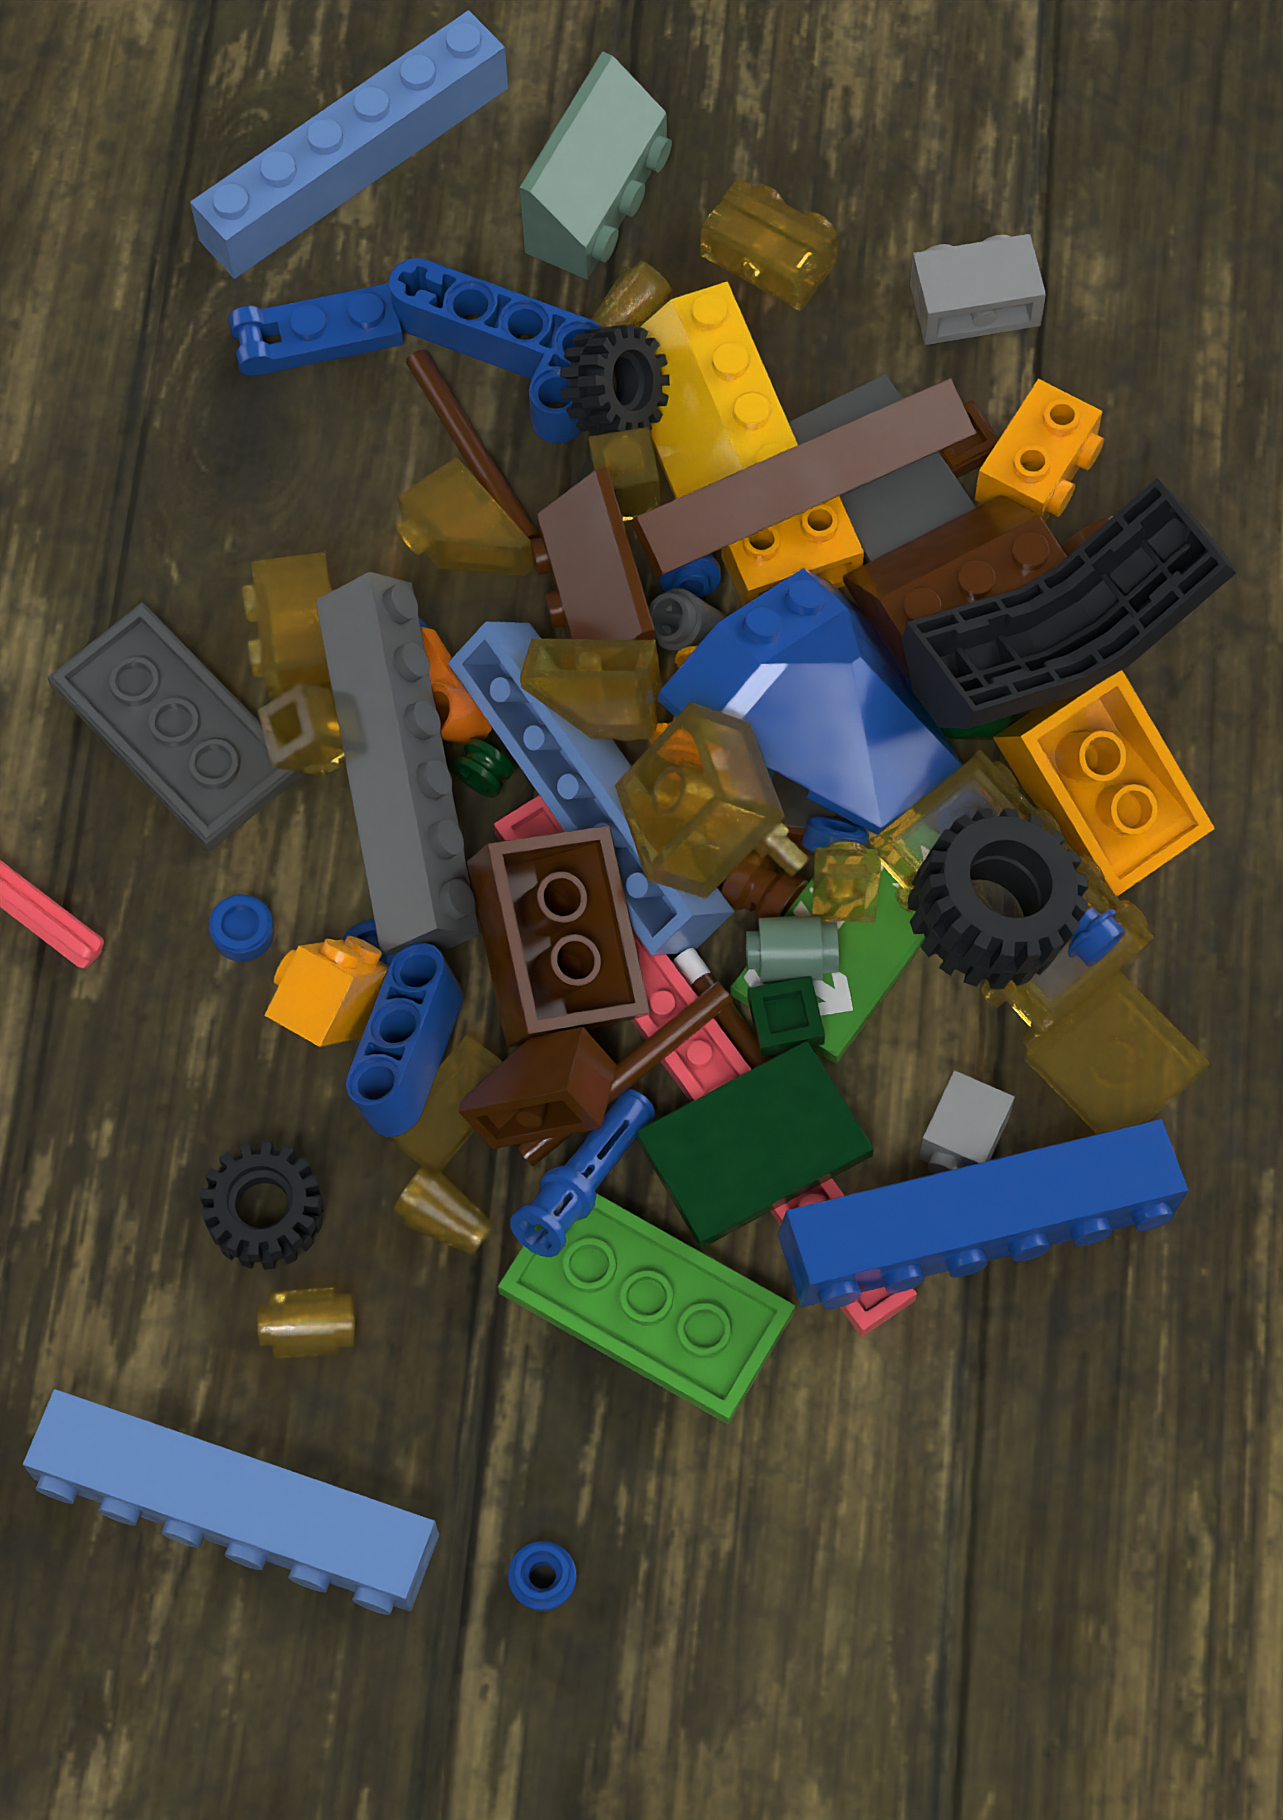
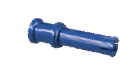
M634 1090L623 1092L616 1098V1102L604 1115L601 1129L592 1130L565 1166H559L547 1171L540 1181V1192L530 1205L519 1207L510 1219V1228L514 1236L524 1247L544 1257H553L560 1253L566 1244L567 1231L576 1220L584 1219L591 1213L595 1207V1190L636 1139V1131L645 1127L654 1118L655 1110L653 1105L645 1096ZM536 1225H542L539 1231L534 1229Z

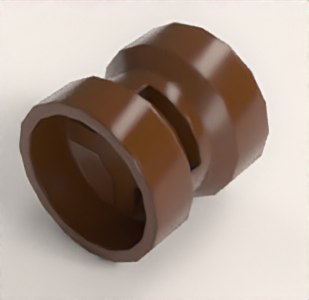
M751 847L732 869L723 885L721 893L735 910L747 909L751 912L755 910V918L758 924V918L784 917L802 891L807 887L808 881L791 870L778 874V869L772 865L771 857L755 847Z

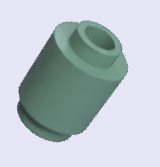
M820 915L758 918V931H746L747 970L759 969L760 982H782L811 976L812 980H822L824 973H838L839 944L837 922H821Z

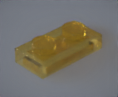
M837 842L831 844L828 848H815L811 916L820 915L821 921L875 922L881 877V849H866L864 845L856 842Z

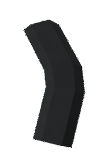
M1156 478L1057 567L1013 591L908 621L902 636V644L912 691L939 728L958 729L976 727L1083 693L1130 666L1237 572L1230 559L1204 527L1176 496Z

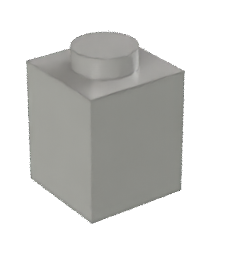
M954 1070L923 1136L919 1159L927 1162L929 1170L934 1174L990 1161L1010 1118L1015 1096Z

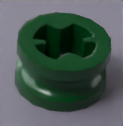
M470 738L464 745L465 757L457 756L450 764L451 769L472 790L486 797L495 798L501 791L500 779L508 780L514 773V767L504 754L495 747L482 740Z

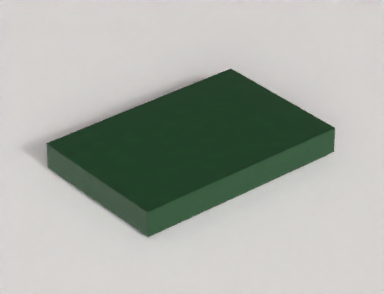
M808 1041L795 1046L636 1131V1140L700 1249L872 1157L874 1152L873 1146Z

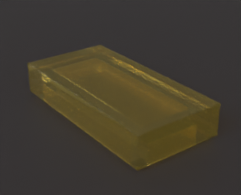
M466 1035L438 1068L423 1112L416 1125L404 1134L396 1137H386V1139L433 1175L437 1176L475 1131L459 1114L460 1102L503 1061Z

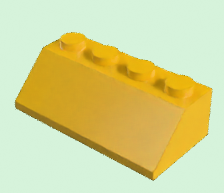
M728 281L671 299L641 326L648 331L646 338H655L660 344L654 354H664L667 365L660 367L661 375H669L670 385L661 386V393L669 396L667 406L656 407L663 416L658 423H650L652 429L648 431V434L675 499L798 445Z

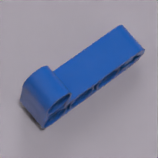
M408 259L393 269L389 278V287L393 309L398 315L401 330L426 341L530 378L529 401L533 430L538 437L546 442L560 444L569 442L579 435L581 430L576 427L579 418H570L566 411V408L573 404L572 400L562 399L560 389L568 388L569 385L568 379L560 378L561 367H568L571 364L563 356L567 348L576 347L572 341L577 334H585L584 330L601 327L598 323L425 259ZM466 315H481L477 319H463ZM524 334H532L536 336L532 339L527 340L516 338ZM553 402H564L568 404L565 407L558 409L548 408L546 406Z

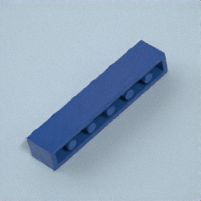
M1159 1119L786 1210L777 1235L801 1308L822 1303L824 1309H835L855 1302L861 1297L862 1292L885 1287L888 1293H899L920 1285L924 1282L926 1276L948 1271L950 1277H963L982 1270L987 1266V1261L1011 1255L1014 1262H1022L1045 1254L1049 1251L1050 1245L1073 1240L1075 1246H1087L1106 1239L1112 1234V1230L1135 1225L1136 1230L1146 1231L1160 1227L1174 1218V1213L1189 1190L1163 1121Z

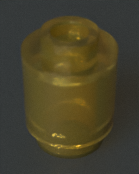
M335 1287L271 1291L270 1305L258 1306L260 1346L272 1345L274 1358L339 1354V1347H354L355 1318L352 1293L336 1294Z

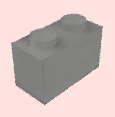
M1030 234L1013 237L995 235L985 239L983 242L958 246L940 244L932 246L925 251L913 253L910 287L924 345L1041 326L1046 293Z

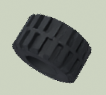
M991 808L977 810L972 819L965 814L956 819L949 830L945 829L916 872L911 883L914 888L908 895V909L916 911L910 920L913 934H924L925 940L920 947L928 958L937 954L943 960L939 968L951 976L956 969L965 974L963 983L975 987L978 986L982 979L988 980L990 989H1004L1010 980L1016 986L1028 983L1036 973L1041 975L1051 965L1080 926L1079 921L1086 913L1088 900L1082 898L1088 889L1087 877L1084 874L1075 872L1081 864V860L1075 850L1066 852L1062 847L1066 838L1057 829L1052 834H1049L1041 828L1044 820L1034 815H1031L1027 821L1019 819L1018 810L1004 808L999 816H995ZM971 880H987L1007 889L1018 901L1024 917H1007L989 909L976 895Z

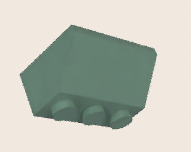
M602 51L520 186L525 253L588 280L598 261L606 262L612 255L618 240L620 224L626 215L633 217L636 214L645 194V182L652 171L658 173L662 170L672 146V140L667 138V115L665 110L616 58Z

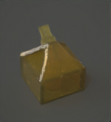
M690 702L615 784L646 880L706 899L753 850L762 858L768 854L791 877L810 859L786 836L790 830L781 823L785 815L750 722Z

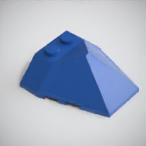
M804 568L718 622L661 689L657 698L700 741L717 750L720 749L722 744H725L756 761L754 766L756 771L771 779L778 772L808 788L807 798L876 835L886 831L962 777L965 770L941 729L934 723L929 713L913 693L910 679L904 674L869 618L831 582Z

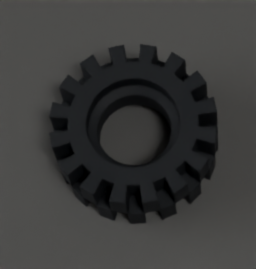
M634 325L590 328L584 330L585 334H577L572 340L576 347L567 348L563 356L571 364L568 367H561L560 378L568 379L569 385L568 388L560 389L562 399L572 400L573 404L566 408V411L570 418H579L576 427L582 432L590 431L589 436L596 438L639 435V433L650 431L652 429L650 423H658L663 416L656 407L667 406L669 396L661 393V386L670 385L669 375H661L660 367L667 365L665 355L654 354L660 346L655 338H646L648 331L642 327L634 328ZM613 368L616 370L618 379L617 396L615 395L612 383Z
M261 1141L260 1150H252L249 1142L239 1145L240 1155L232 1158L227 1151L219 1158L222 1167L218 1171L211 1167L205 1176L208 1188H201L200 1200L204 1208L201 1212L206 1227L215 1245L220 1246L223 1255L231 1261L234 1257L238 1258L243 1267L253 1269L254 1262H261L264 1270L276 1269L274 1261L284 1258L288 1265L297 1260L295 1251L300 1247L305 1252L310 1249L314 1244L311 1235L313 1232L320 1233L323 1224L320 1214L324 1212V1203L316 1176L313 1175L307 1161L303 1157L298 1160L294 1150L283 1145L281 1151L275 1150L273 1142ZM257 1184H273L281 1188L288 1198L287 1209L283 1217L277 1223L265 1228H256L244 1223L238 1216L237 1210L238 1202L243 1193Z

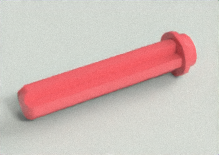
M0 860V907L77 967L86 969L96 961L103 952L102 948L105 943L103 938Z

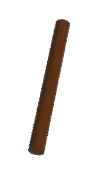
M418 350L412 353L406 360L407 366L520 550L530 548V539L539 538L531 521L427 351Z
M719 981L616 1064L617 1067L607 1106L734 1002L733 998ZM572 1134L519 1144L517 1148L529 1164L534 1167Z

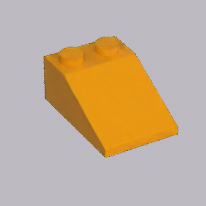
M1123 670L1083 693L1035 708L993 737L1024 791L1055 829L1066 838L1065 841L1072 850L1076 851L1081 861L1111 897L1119 896L1215 829Z

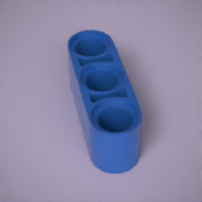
M414 943L404 947L393 958L347 1075L346 1089L349 1097L371 1129L376 1134L384 1137H396L404 1134L414 1127L419 1120L463 1002L464 994L462 987L443 954L434 945L428 943Z

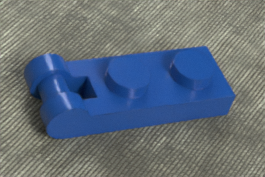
M389 283L260 309L256 306H243L232 311L228 317L231 335L239 340L240 347L236 350L239 370L241 373L249 376L262 375L404 345L399 318L392 305ZM280 334L282 341L268 344L263 342V338Z

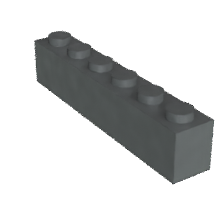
M367 572L316 600L379 947L382 954L396 955L404 947L414 943H428L434 945L442 952L480 934L475 913V898L470 887L463 851L464 841L459 829L452 794V778L447 768L440 732L441 722L436 711L429 675V660L425 653L418 618V603L411 582Z

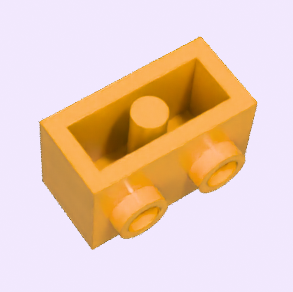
M1038 379L980 468L975 500L984 504L1000 495H1004L1040 515L1044 522H1046L1050 514L1059 517L1067 507L1075 490V484L1071 483V480L1079 468L1088 471L1092 467L1103 447L1105 439L1098 435L1103 411Z
M840 496L722 549V560L742 607L803 568L831 582L836 588L846 586L843 582V576L863 566L864 551Z
M347 936L345 941L325 939L321 943L299 945L297 950L293 949L286 954L277 968L274 984L278 985V988L264 1016L319 1047L362 1038L389 965L379 960L382 952L378 948L353 936Z

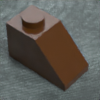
M584 1027L528 1038L460 1102L458 1112L492 1149L601 1129L617 1065Z

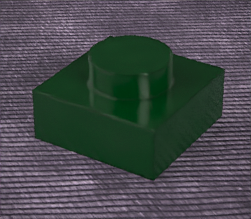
M811 976L747 988V999L761 1057L784 1053L805 1041H808L811 1047L824 1045L825 1033Z

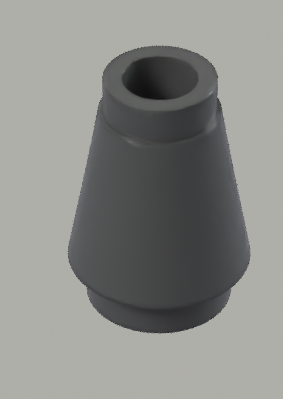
M681 588L671 589L657 596L648 608L655 629V641L667 650H681L689 646H698L713 627L727 617L722 611L717 610L691 592Z

